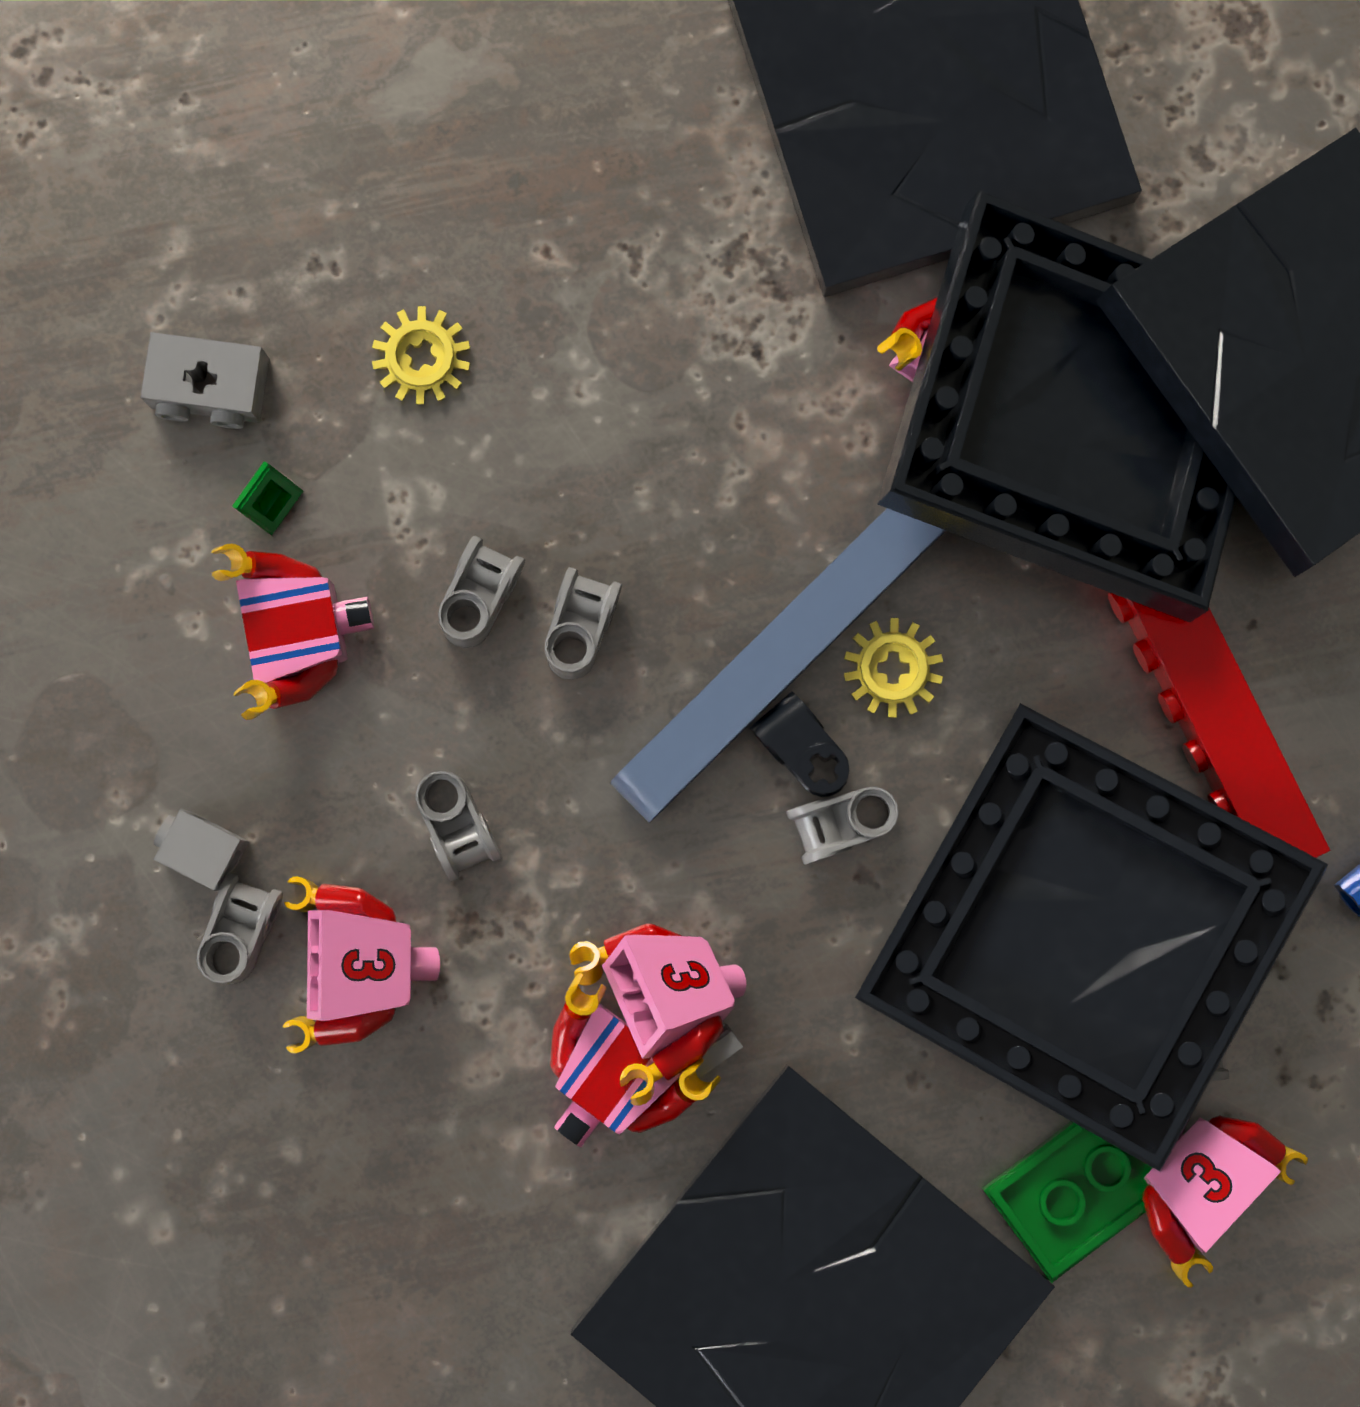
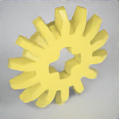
M418 306L417 320L409 321L403 309L397 312L402 323L398 329L393 328L386 321L380 327L390 338L387 343L377 340L373 341L372 348L385 352V359L372 361L373 369H388L390 372L389 375L380 381L383 388L396 382L401 384L395 396L397 399L402 401L410 389L416 390V404L424 405L426 390L433 389L437 400L442 401L445 399V395L440 384L445 381L456 389L461 386L462 382L451 373L453 369L469 370L470 362L458 360L457 354L470 349L469 341L454 342L453 338L462 329L458 322L448 330L442 327L447 313L439 310L432 322L426 318V306ZM423 342L430 343L432 345L430 353L433 357L437 358L433 366L424 364L419 371L413 370L411 368L413 360L406 354L410 346L420 348Z
M899 618L890 619V631L882 633L877 621L870 623L874 638L868 641L859 633L853 638L862 648L860 655L848 651L845 653V660L858 664L857 671L844 673L845 681L860 680L862 684L851 695L857 701L866 693H869L873 699L867 710L875 714L880 702L888 703L889 718H897L898 703H904L908 712L912 715L918 712L913 702L915 696H920L928 703L934 698L924 688L926 683L941 684L943 676L930 673V665L943 662L942 654L928 657L925 649L932 645L935 640L930 635L919 643L914 636L920 625L912 622L906 634L899 632ZM892 652L898 653L899 662L909 665L908 674H901L897 684L888 683L887 674L878 673L877 670L878 663L886 662L888 653Z

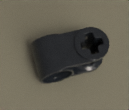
M791 691L750 727L754 735L782 766L785 765L800 784L812 795L830 797L840 792L846 785L849 776V762L846 755L824 731L825 728L794 692ZM817 757L824 763L834 759L837 762L834 768V775L837 780L830 784L823 778L815 783L810 778L814 773V766L811 762Z

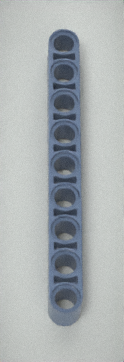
M887 508L611 780L610 784L650 823L946 530Z

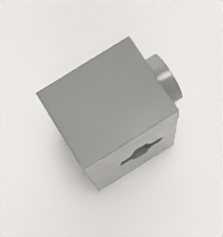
M150 332L140 398L151 409H156L155 416L163 419L185 422L189 421V414L211 417V424L225 428L242 429L244 421L260 423L270 358L260 346ZM207 373H210L215 379L216 385H206L203 394H201L194 386V382H204Z

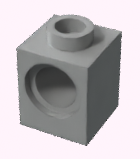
M180 809L176 817L169 815L160 826L154 839V845L159 847V850L153 860L214 891H219L226 875L229 872H234L250 841L191 811Z

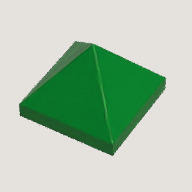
M264 461L232 507L268 534L273 535L304 491Z

